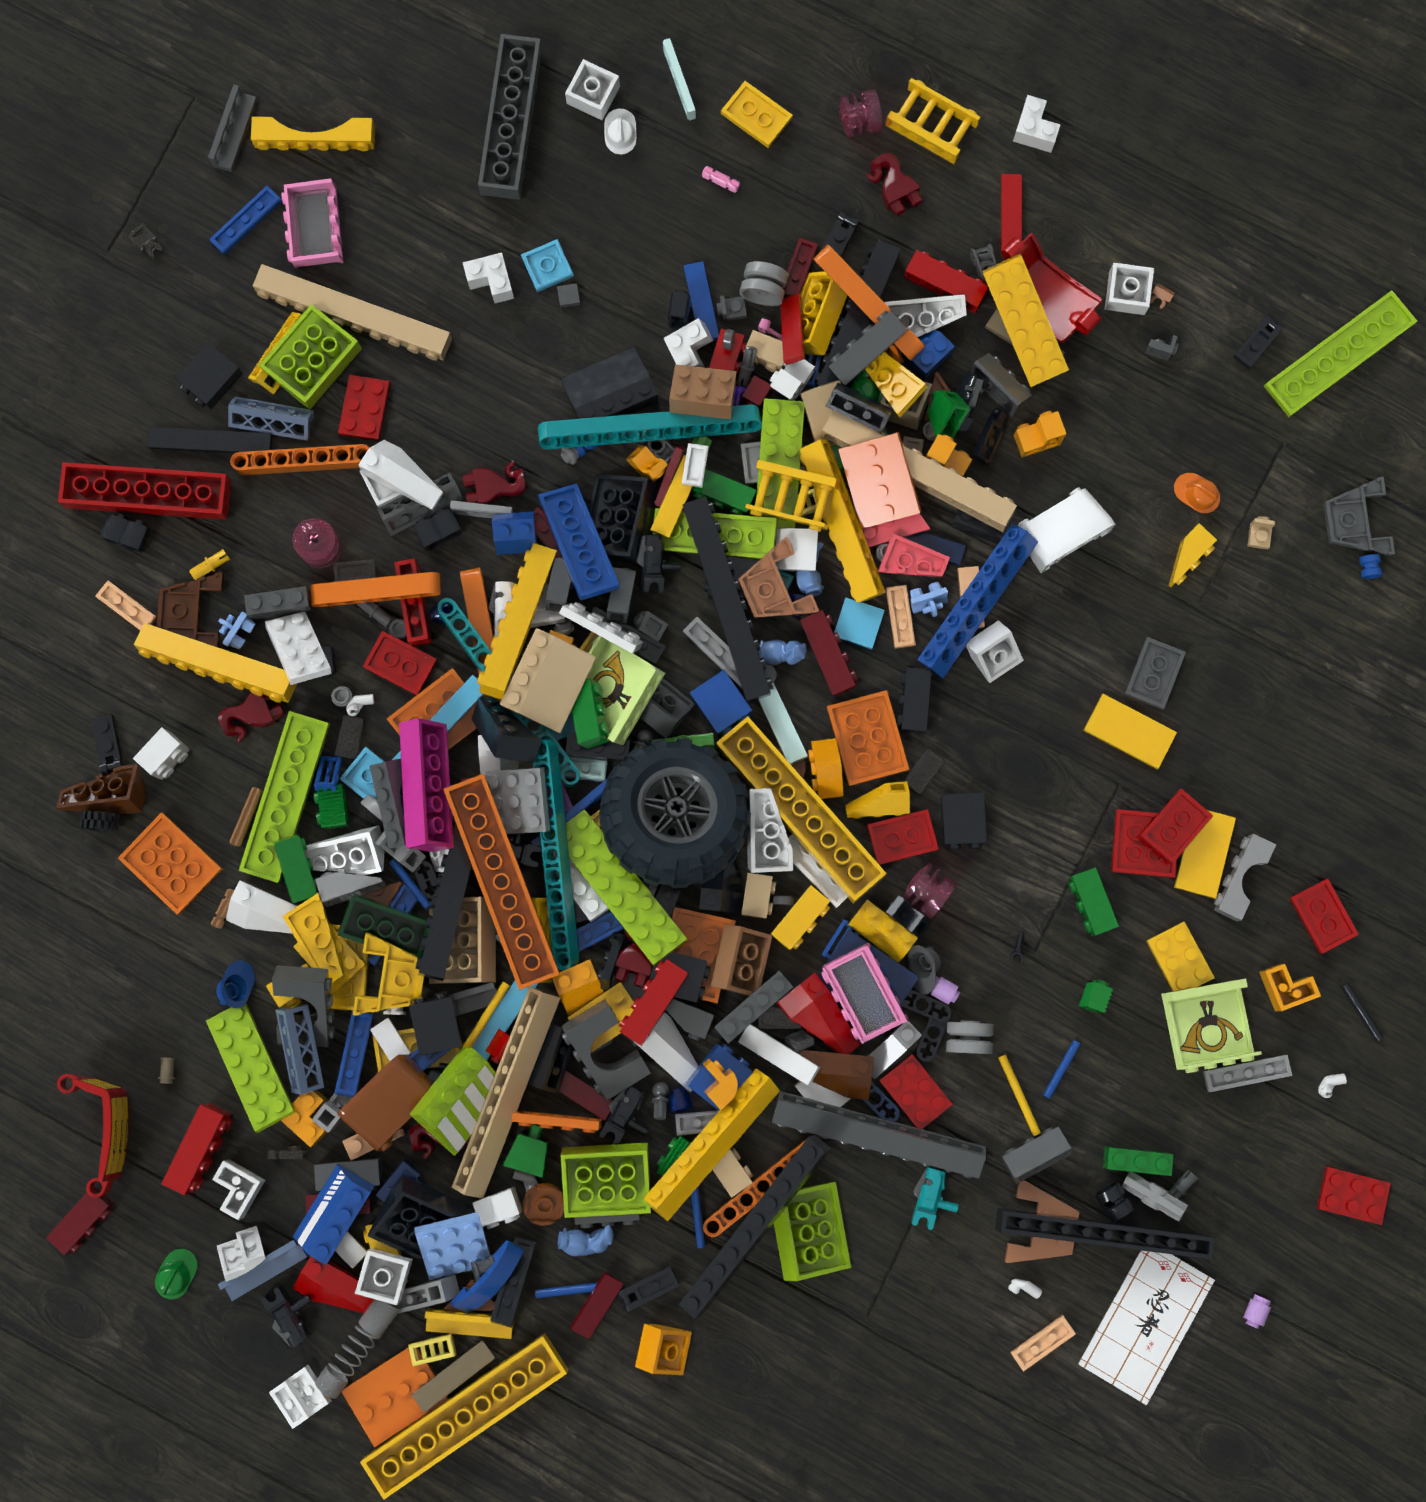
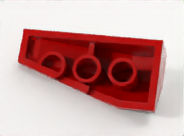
M816 973L812 974L777 1002L792 1022L798 1023L807 1029L808 1033L817 1036L835 1052L850 1054L861 1045L853 1036L851 1027L845 1020L830 991Z
M310 1257L293 1288L304 1296L309 1294L312 1301L365 1313L374 1301L373 1298L355 1294L359 1278L332 1260H329L327 1265Z

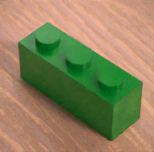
M705 469L703 487H693L691 490V494L696 500L706 497L707 501H712L714 507L718 509L726 508L731 510L730 513L733 515L747 516L749 510L745 508L746 504H753L757 492L753 488Z
M590 678L586 679L572 709L577 742L587 749L610 741L608 739L610 728L605 718L606 707L602 701L603 689L598 682Z
M298 834L273 841L291 902L296 903L316 895V890H318L316 877L312 878L310 870H313V865L310 857L306 858L304 850H307L304 838H300Z
M1096 867L1069 877L1070 882H1068L1071 893H1075L1077 897L1076 907L1079 913L1084 915L1086 921H1083L1086 932L1091 933V936H1095L1119 927Z
M1104 1146L1103 1168L1172 1176L1173 1154Z

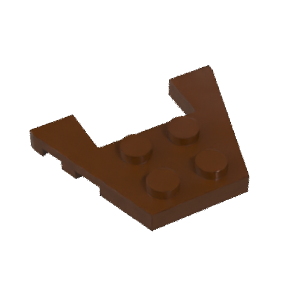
M218 572L212 576H204L191 582H183L159 589L157 627L219 648L220 634L199 632L201 592H223L224 573Z

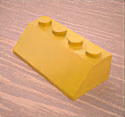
M825 271L808 273L800 293L802 297L805 354L825 355L848 295Z

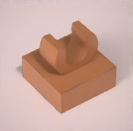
M1157 283L1152 291L1155 295L1152 296L1150 303H1153L1156 298H1160L1162 304L1159 308L1162 309L1166 301H1171L1175 292Z

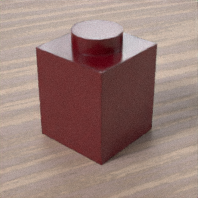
M754 376L742 395L744 405H756L761 412L764 398L769 399L773 392L771 384Z

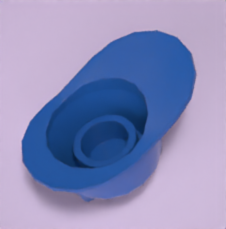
M239 960L229 965L223 979L216 988L217 997L220 1000L219 1004L228 1005L234 1009L241 1008L246 1004L255 982V972L248 962Z

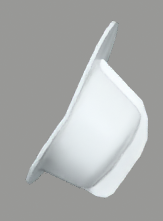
M626 109L612 110L605 118V142L610 151L622 155L630 152L636 145L635 117Z

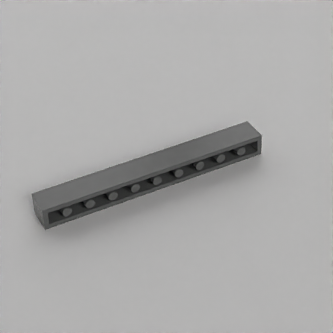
M782 1091L779 1092L773 1112L772 1123L779 1127H790L797 1129L801 1133L816 1134L823 1139L831 1138L838 1140L842 1144L859 1146L864 1150L879 1151L883 1155L897 1156L904 1161H916L926 1167H938L945 1172L960 1173L967 1178L975 1177L979 1179L986 1159L985 1146Z

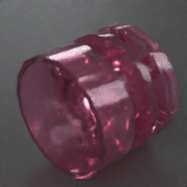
M875 89L861 91L860 101L857 100L854 93L850 94L849 100L847 95L840 96V120L847 138L854 137V130L857 136H861L862 126H865L868 134L882 131V113Z
M317 518L307 519L298 524L294 530L292 538L293 547L304 562L316 568L328 567L336 562L340 556L341 540L326 521ZM314 538L318 539V543H314L312 540Z
M928 863L908 883L903 898L907 900L913 893L915 898L911 904L915 905L918 901L922 900L924 903L920 911L932 919L958 884L948 876L944 877L940 882L937 881L936 878L940 870L937 869L932 876L928 873L933 865Z

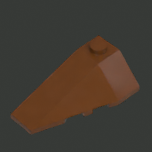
M138 764L119 766L114 768L112 773L107 775L99 774L95 780L87 783L82 781L61 790L56 809L78 812L98 811L115 814L142 812L146 792L140 766Z
M807 1050L797 1052L820 1067L812 1081L813 1083L847 1098L869 1100L874 1057Z

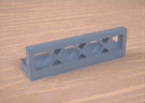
M236 396L228 404V427L271 433L272 435L306 441L309 439L310 422L314 418V410ZM234 413L241 414L246 420L243 423L234 421ZM260 417L266 424L259 426L252 419ZM275 420L281 421L285 428L282 430L277 429L273 422ZM295 424L304 425V434L296 432L292 426Z
M308 1004L290 1009H277L276 1015L292 1093L302 1095L324 1088ZM303 1011L304 1019L299 1025L295 1022L293 1013ZM302 1031L307 1033L308 1037L304 1046L298 1040ZM306 1052L311 1054L312 1057L309 1066L303 1064L302 1060ZM311 1072L315 1075L317 1084L308 1087L306 1079Z
M294 1239L265 1256L266 1259L249 1272L227 1282L224 1280L218 1286L220 1290L225 1288L231 1301L309 1256Z

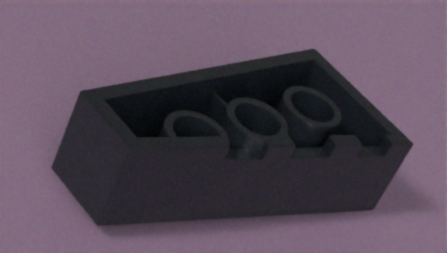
M478 697L472 721L494 757L534 763L541 740L508 709L501 706L496 698Z

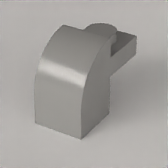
M385 830L375 842L411 872H414L426 857L421 851L406 848V845L389 848Z
M334 1093L330 1100L322 1105L312 1121L328 1133L333 1131L342 1122L337 1113L353 1097L335 1095Z

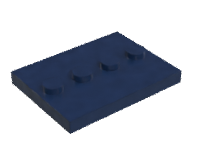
M848 930L827 963L868 942L851 930ZM870 944L871 952L875 959L877 958L879 961L880 969L889 980L890 988L899 999L901 1005L919 976ZM862 955L832 969L850 1005L855 1011L879 1027L890 1022L894 1015ZM820 972L818 977L821 979V981L825 984V986L831 993V991H833L831 984H827L825 982Z

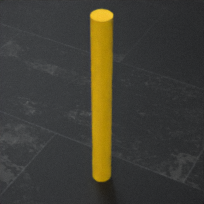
M502 982L463 1047L472 1048L510 985Z
M1006 1054L998 1057L1032 1135L1040 1134V1129Z

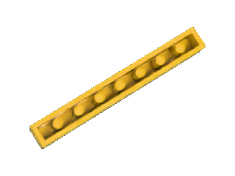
M820 439L799 449L801 461L806 466L808 472L837 478L840 481L838 490L832 488V492L829 491L822 518L829 527V536L836 546V555L839 561L842 562L843 574L846 580L849 581L853 599L857 603L865 602L886 593L829 440ZM812 484L815 490V499L818 502L821 492L820 485Z
M533 543L531 550L527 549L524 556L525 566L520 567L517 575L519 582L518 584L514 583L511 590L513 598L511 602L507 601L504 613L507 614L505 619H500L497 628L500 631L498 637L494 636L491 648H493L491 655L487 654L484 662V666H486L485 672H480L477 681V684H480L479 693L502 700L512 679L548 582L557 550Z
M146 623L143 624L134 643V646L139 651L138 653L143 657L150 658L152 656L163 664L168 665L172 663L181 670L187 671V669H190L199 676H211L219 683L228 682L237 689L243 690V688H246L255 695H267L275 702L280 703L284 701L289 703L297 686V683L290 685L283 669Z
M755 1069L739 1087L732 1101L713 1117L643 1198L666 1221H669L780 1092L770 1077Z

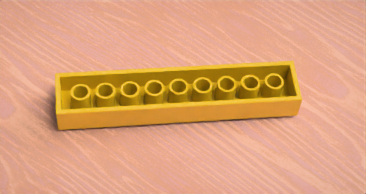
M748 716L716 742V748L731 762L752 789L771 788L782 823L853 904L886 876L887 873Z
M544 1333L369 1453L360 1463L384 1500L566 1375L569 1369Z

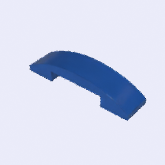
M506 1240L493 1255L495 1262L470 1289L464 1287L450 1302L451 1305L465 1313H469L486 1303L508 1280L521 1258L523 1249Z

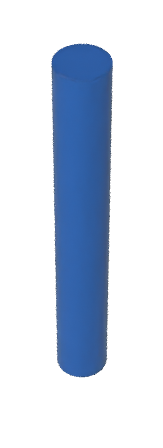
M395 858L389 862L391 867L426 911L431 908L430 901Z
M1073 1040L1043 1093V1096L1051 1099L1081 1045L1079 1042Z
M697 1187L691 1194L697 1248H704L706 1244L699 1187Z
M598 1282L536 1289L535 1297L544 1298L592 1292Z

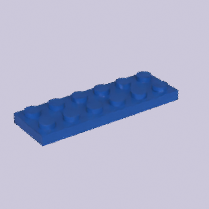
M577 483L539 494L538 500L580 601L619 589L620 584Z

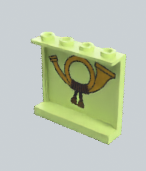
M598 636L593 641L592 648L589 651V654L595 656L596 660L587 679L590 678L598 682L603 689L602 701L606 707L605 718L610 728L608 739L614 743L624 745L665 673L636 654L630 653L609 640Z
M1246 979L1161 994L1177 1070L1185 1069L1186 1073L1199 1071L1198 1067L1204 1066V1069L1217 1068V1063L1222 1062L1223 1066L1236 1064V1059H1241V1062L1254 1060V1056L1262 1055L1261 1051L1254 1052L1241 991V988L1248 987Z

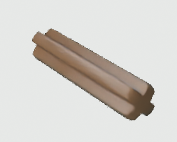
M251 788L230 839V844L237 847L242 845L263 794L261 789Z

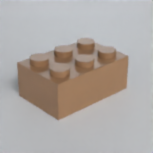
M675 364L669 398L670 413L731 420L736 391V371Z
M725 924L711 986L751 996L761 987L772 935L741 926Z

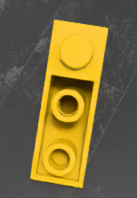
M1200 523L1180 542L1169 582L1170 587L1175 583L1179 586L1187 577L1185 575L1186 571L1189 568L1193 571L1201 563L1198 559L1203 554L1207 557L1215 549L1213 544L1217 539Z
M907 781L885 783L846 804L847 818L859 819L866 816L881 817L883 815L901 816L909 814L910 791Z

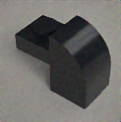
M899 895L890 903L886 911L888 916L918 937V940L931 924L923 914L913 909Z

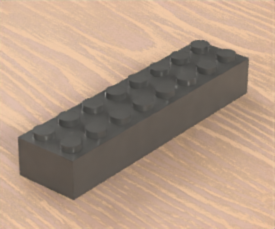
M500 35L478 181L480 195L517 200L521 198L542 55V45L539 38Z

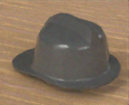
M914 945L908 952L909 970L919 976L913 988L918 993L929 994L936 985V973L941 966V960L932 946Z

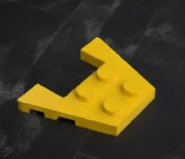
M365 933L362 953L385 957L378 997L356 995L353 1015L409 1006L410 1002H413L414 998L420 997L424 977L419 976V970L415 969L418 957L370 933Z

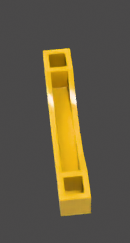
M252 117L251 141L254 147L260 150H268L269 148H277L279 150L297 148L302 151L308 149H318L321 151L338 149L340 151L357 149L359 151H368L369 149H374L375 125L372 118H351L334 129L310 133L290 129L280 124L273 117Z

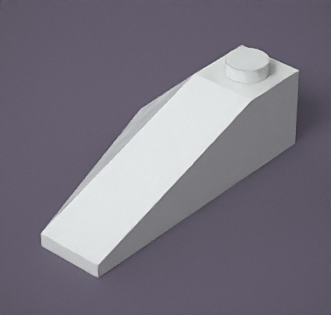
M378 825L306 845L307 850H304L306 858L310 857L313 870L337 871L338 873H354L364 876L383 871L385 850L375 843L381 835Z
M239 880L230 899L226 920L244 929L293 934L282 916L297 906Z

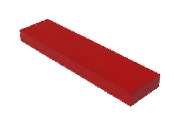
M1022 174L1001 175V250L1014 237L1022 241Z
M798 293L783 298L781 304L783 361L786 365L805 359L802 297Z

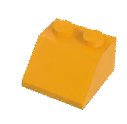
M592 960L580 963L560 972V975L552 977L568 1016L605 993L604 989H600L601 982L598 980Z
M644 1324L635 1367L652 1374L683 1375L692 1332L663 1325Z

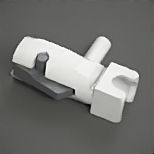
M495 582L488 610L494 614V636L498 637L500 632L497 630L500 619H505L507 614L504 613L507 601L511 602L513 598L511 596L513 582Z

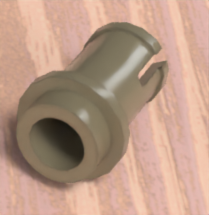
M161 1058L160 1077H158L161 1084H173V1079H175L173 1077L175 1058Z

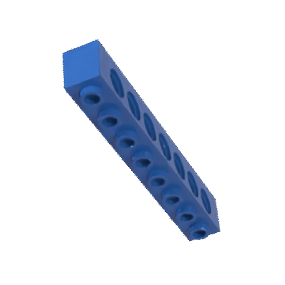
M1013 523L917 659L929 670H932V672L942 678L947 674L1037 545L1038 541L1027 530Z

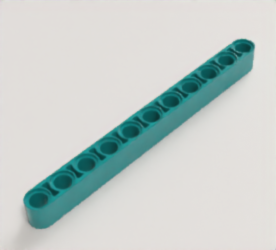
M740 405L733 406L731 420L677 414L667 411L546 421L539 424L538 437L539 445L543 449H559L757 432L762 428V421L758 406Z
M450 598L442 599L438 604L439 616L479 671L485 672L486 666L480 663L478 658L481 655H491V650L455 601ZM445 605H450L453 607V611L446 614L442 611V608ZM456 622H463L466 626L463 630H456L454 624ZM474 638L478 643L474 647H469L466 641ZM510 711L526 727L529 722H533L530 719H527L517 713ZM538 724V730L532 732L540 740L547 738L555 741L558 747V755L564 759V762L560 764L561 783L566 787L575 786L580 778L578 769L549 729ZM543 748V752L546 753L547 748ZM573 772L576 779L569 782L564 778V774Z
M544 739L541 740L533 768L544 767V772L546 765L549 768L548 775L545 773L546 793L548 786L551 789L550 796L547 793L548 813L551 807L553 816L551 817L549 814L550 831L540 832L552 954L558 969L565 970L578 964L579 950L558 747L555 741ZM544 744H545V746H546V748H547L546 753L543 752V745H544ZM552 828L555 831V837L551 834ZM554 849L558 854L557 859L553 855ZM556 871L560 874L559 880L556 878ZM558 892L562 895L561 901L558 898ZM560 913L564 915V921H561ZM562 934L566 936V943L562 940ZM565 955L568 957V964L564 960Z

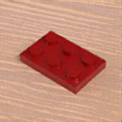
M349 375L338 430L339 435L373 441L380 440L390 388L389 381Z
M382 631L363 668L417 696L438 660Z
M1181 788L1141 833L1140 837L1172 864L1210 821L1213 815Z
M928 809L867 825L876 862L879 865L939 850Z
M1325 879L1289 898L1320 954L1359 935L1329 879Z
M913 1054L879 1080L916 1128L923 1129L953 1105Z
M1325 1167L1317 1209L1382 1225L1391 1183Z

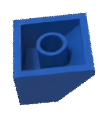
M932 330L917 337L926 347L911 361L901 352L904 363L923 381L952 355L955 347L937 330Z
M534 511L493 514L492 528L497 555L526 553L527 549L531 550L533 543L538 544Z

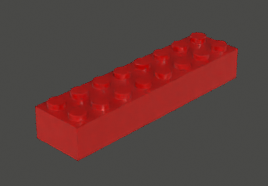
M62 462L58 503L68 509L227 520L232 480L227 474Z

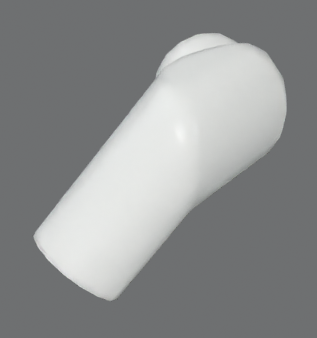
M374 695L354 696L346 707L347 714L356 716L364 705L374 704Z
M1345 1074L1325 1076L1318 1087L1319 1094L1324 1098H1330L1335 1085L1346 1084Z
M1015 1278L1011 1280L1012 1283L1008 1286V1289L1015 1294H1018L1020 1289H1022L1035 1299L1039 1298L1042 1294L1040 1288L1026 1280Z

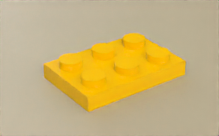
M746 81L743 82L721 110V115L767 148L772 145L793 118L791 113Z
M329 922L345 975L332 984L331 990L336 994L367 964L343 937L338 936V931ZM296 943L293 947L313 968L299 943Z
M1185 922L1146 941L1173 992L1195 988L1215 978Z
M621 982L568 1017L570 1021L604 999L609 1003L619 1023L600 1034L594 1040L591 1046V1053L620 1034L621 1032L619 1031L622 1027L619 1024L625 1015L629 1017L634 1010L631 1008L634 1001Z

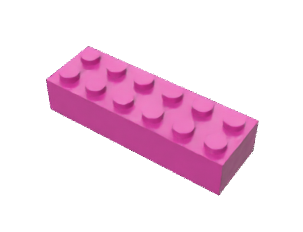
M420 718L401 722L399 727L406 848L430 852L454 848L452 811L443 790L450 787L447 724Z

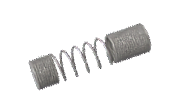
M374 1299L359 1320L361 1327L355 1326L359 1332L369 1337L373 1345H363L354 1336L348 1335L353 1342L363 1347L366 1355H358L347 1345L341 1344L346 1351L356 1356L359 1364H351L343 1356L335 1353V1356L340 1361L350 1366L352 1374L343 1373L336 1365L328 1363L329 1366L322 1370L323 1372L315 1381L316 1387L323 1394L330 1398H338L337 1396H339L348 1383L346 1376H353V1367L361 1366L359 1357L365 1358L368 1356L366 1348L374 1347L373 1339L381 1338L400 1311V1306Z

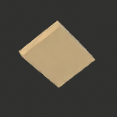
M840 380L800 392L814 442L820 439L826 440L822 437V429L833 412L832 409L826 407V404L836 384H841Z

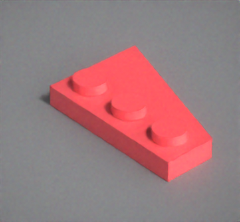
M920 513L862 528L869 548L889 543L893 533L901 537H908L922 531L931 530Z
M893 533L877 572L942 577L950 557Z

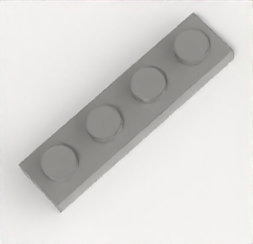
M696 617L683 630V633L722 671L725 670L728 676L742 689L729 647Z
M1288 1055L1203 1071L1207 1092L1292 1076Z

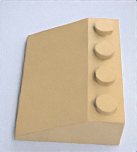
M536 628L500 705L561 734L596 657Z
M484 897L463 898L444 980L429 978V984L496 982V928ZM431 907L429 909V915L433 916L435 908Z

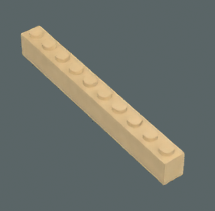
M261 264L253 283V288L261 298L268 299L270 297L283 306H287V304L292 305L302 313L312 304L338 326H349L351 330L357 333L366 332L376 340H381V338L388 340L389 344L396 347L400 345L407 347L408 351L415 354L421 352L426 354L425 356L431 360H444L452 341L451 334L448 331Z
M834 410L822 429L823 438L842 448L886 435L883 432L874 431ZM902 443L914 486L1004 532L1017 507L1013 500L996 495V492L991 488H983L977 485V482L972 478H964L952 468L947 469L941 466L939 461L933 458L928 459L922 456L923 454L916 449L911 450Z
M529 986L452 1185V1188L463 1195L482 1199L485 1195L512 1125V1113L516 1112L560 1000V997L547 991Z

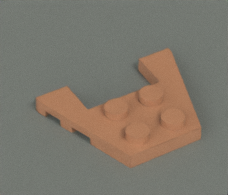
M788 537L781 540L738 579L754 618L819 612L812 594L797 601H791L775 562L795 554Z
M1025 1180L1018 1183L1016 1198L1037 1202L1036 1213L1079 1218V1211ZM1031 1237L1030 1246L1007 1242L1004 1262L1013 1263L1072 1255L1074 1242Z

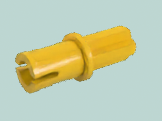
M221 549V551L208 559L205 557V561L190 569L189 572L197 580V578H201L211 571L215 572V568L229 561L230 558L228 555L224 556L226 552L224 549Z

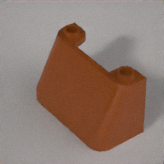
M409 1054L398 1055L339 1110L337 1115L377 1152H385L393 1145V1135L412 1118L410 1112L434 1082Z

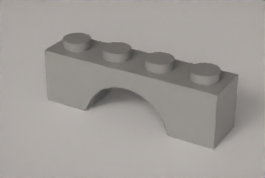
M1255 834L1243 838L1240 844L1242 850L1239 856H1235L1231 864L1233 870L1230 875L1227 874L1222 885L1225 886L1222 894L1219 893L1214 901L1216 905L1214 911L1235 921L1243 919L1250 904V900L1246 897L1242 888L1243 876L1253 865L1268 864L1276 844Z

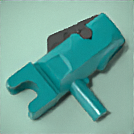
M926 1167L913 1190L918 1200L911 1219L912 1225L916 1226L919 1219L925 1217L927 1218L928 1229L933 1230L937 1208L957 1213L958 1204L944 1201L941 1197L942 1190L945 1189V1171L934 1167Z

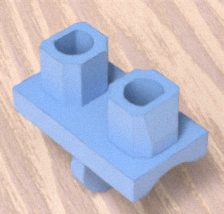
M935 582L928 586L929 593L923 594L921 588L911 590V610L913 614L921 611L923 614L930 612L932 617H936L938 615L937 610L943 608V604L948 603L946 587L942 588L939 582Z
M244 612L240 613L234 625L231 623L235 617L230 614L226 621L221 618L218 620L223 625L219 630L220 633L224 635L227 629H230L222 642L223 645L240 650L245 643L244 639L236 635L241 628L251 633L256 624Z

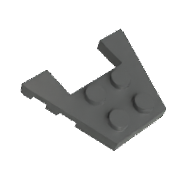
M1384 476L1323 503L1330 544L1386 556L1395 555L1393 536L1371 538L1365 498L1383 497L1386 495Z

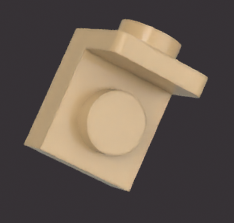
M1265 516L1255 518L1250 523L1247 547L1268 550L1275 521Z

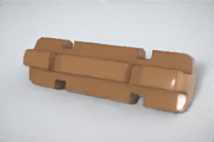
M227 889L224 895L226 897L222 899L215 913L217 915L211 921L212 926L219 929L223 927L230 899L235 890Z

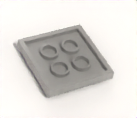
M544 767L485 772L507 834L550 831Z

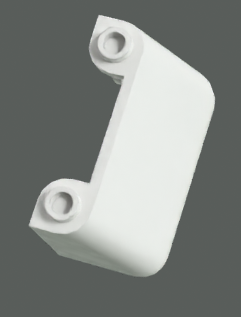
M1080 487L1069 493L1070 497L1030 521L1027 518L1019 523V527L1027 530L1038 541L1029 556L1040 573L1050 569L1051 565L1059 562L1062 558L1093 539L1096 540L1099 536L1103 537L1108 534L1116 525L1086 488L1082 490Z

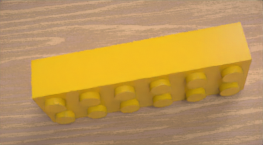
M1021 254L983 270L985 280L1030 387L1068 371L1065 359Z

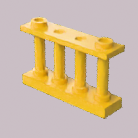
M911 78L908 84V91L911 92L899 113L890 111L885 126L955 164L960 153L957 145L969 126L977 128L980 116L975 111L967 110L928 88L922 81ZM919 96L928 101L917 121L912 123L905 116ZM935 106L946 111L933 132L923 129L924 123ZM955 116L963 122L952 140L946 142L940 138V135L951 117Z
M762 460L757 461L756 468L761 471L762 479L755 505L746 504L745 506L746 509L751 511V515L762 517L765 514L809 525V529L821 532V529L828 530V525L821 521L829 491L832 492V488L839 489L840 481L837 478ZM773 474L781 476L780 479L782 480L774 510L765 509L762 507L770 477H773ZM795 479L799 480L802 485L794 515L782 513L789 484ZM812 484L820 485L821 492L813 520L802 518L809 487H812Z

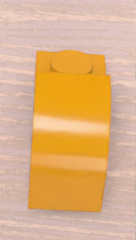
M639 445L626 458L629 464L642 477H647L654 482L667 470L665 467L668 464L663 459L656 458L643 445Z
M707 1059L703 1065L715 1077L716 1081L704 1092L722 1110L736 1095L738 1088L737 1078L730 1068L722 1073L725 1069L717 1060L712 1062L710 1059Z

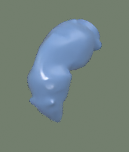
M817 542L816 563L818 560L819 551L823 547V543ZM795 570L796 582L803 594H806V596L812 594L814 597L822 593L824 586L821 585V576L817 570Z
M761 640L759 643L760 650L757 651L759 658H764L765 664L778 665L783 662L793 665L803 660L807 652L805 643L800 644L797 641H789L786 645V642L782 640L766 642Z
M610 1225L605 1226L603 1229L595 1230L591 1234L577 1229L567 1231L564 1228L563 1232H559L558 1249H562L571 1256L602 1253L612 1244L614 1233Z

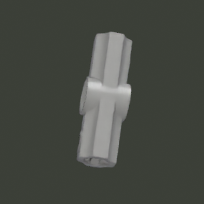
M1130 1172L1123 1182L1122 1188L1139 1197L1146 1205L1164 1212L1177 1221H1180L1188 1207L1186 1203L1170 1195L1163 1187L1154 1182L1150 1183L1136 1173Z

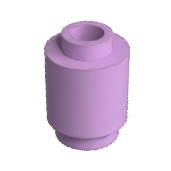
M936 976V985L931 995L946 1004L950 1002L955 1003L960 994L957 991L959 986L943 977L939 978Z
M1254 1294L1253 1299L1250 1298L1243 1318L1247 1319L1246 1324L1257 1329L1259 1325L1264 1327L1271 1307H1269L1271 1301Z

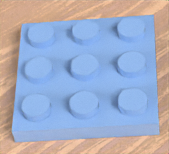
M478 1212L414 1227L429 1280L472 1270L471 1261L478 1262L487 1259L491 1255Z

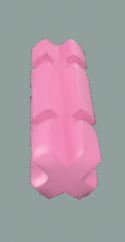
M706 166L702 172L703 178L707 180L712 179V182L724 188L728 187V190L734 193L739 189V181L731 180L729 176L717 170L713 171V168Z

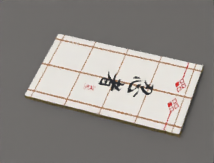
M1140 1250L1078 1364L1080 1367H1084L1139 1400L1142 1404L1147 1405L1215 1280L1172 1254Z

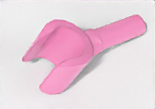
M762 318L758 326L759 332L769 333L782 341V335L770 328L771 321Z

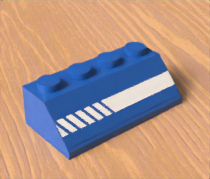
M337 1163L293 1235V1238L308 1255L327 1265L370 1195L374 1185Z

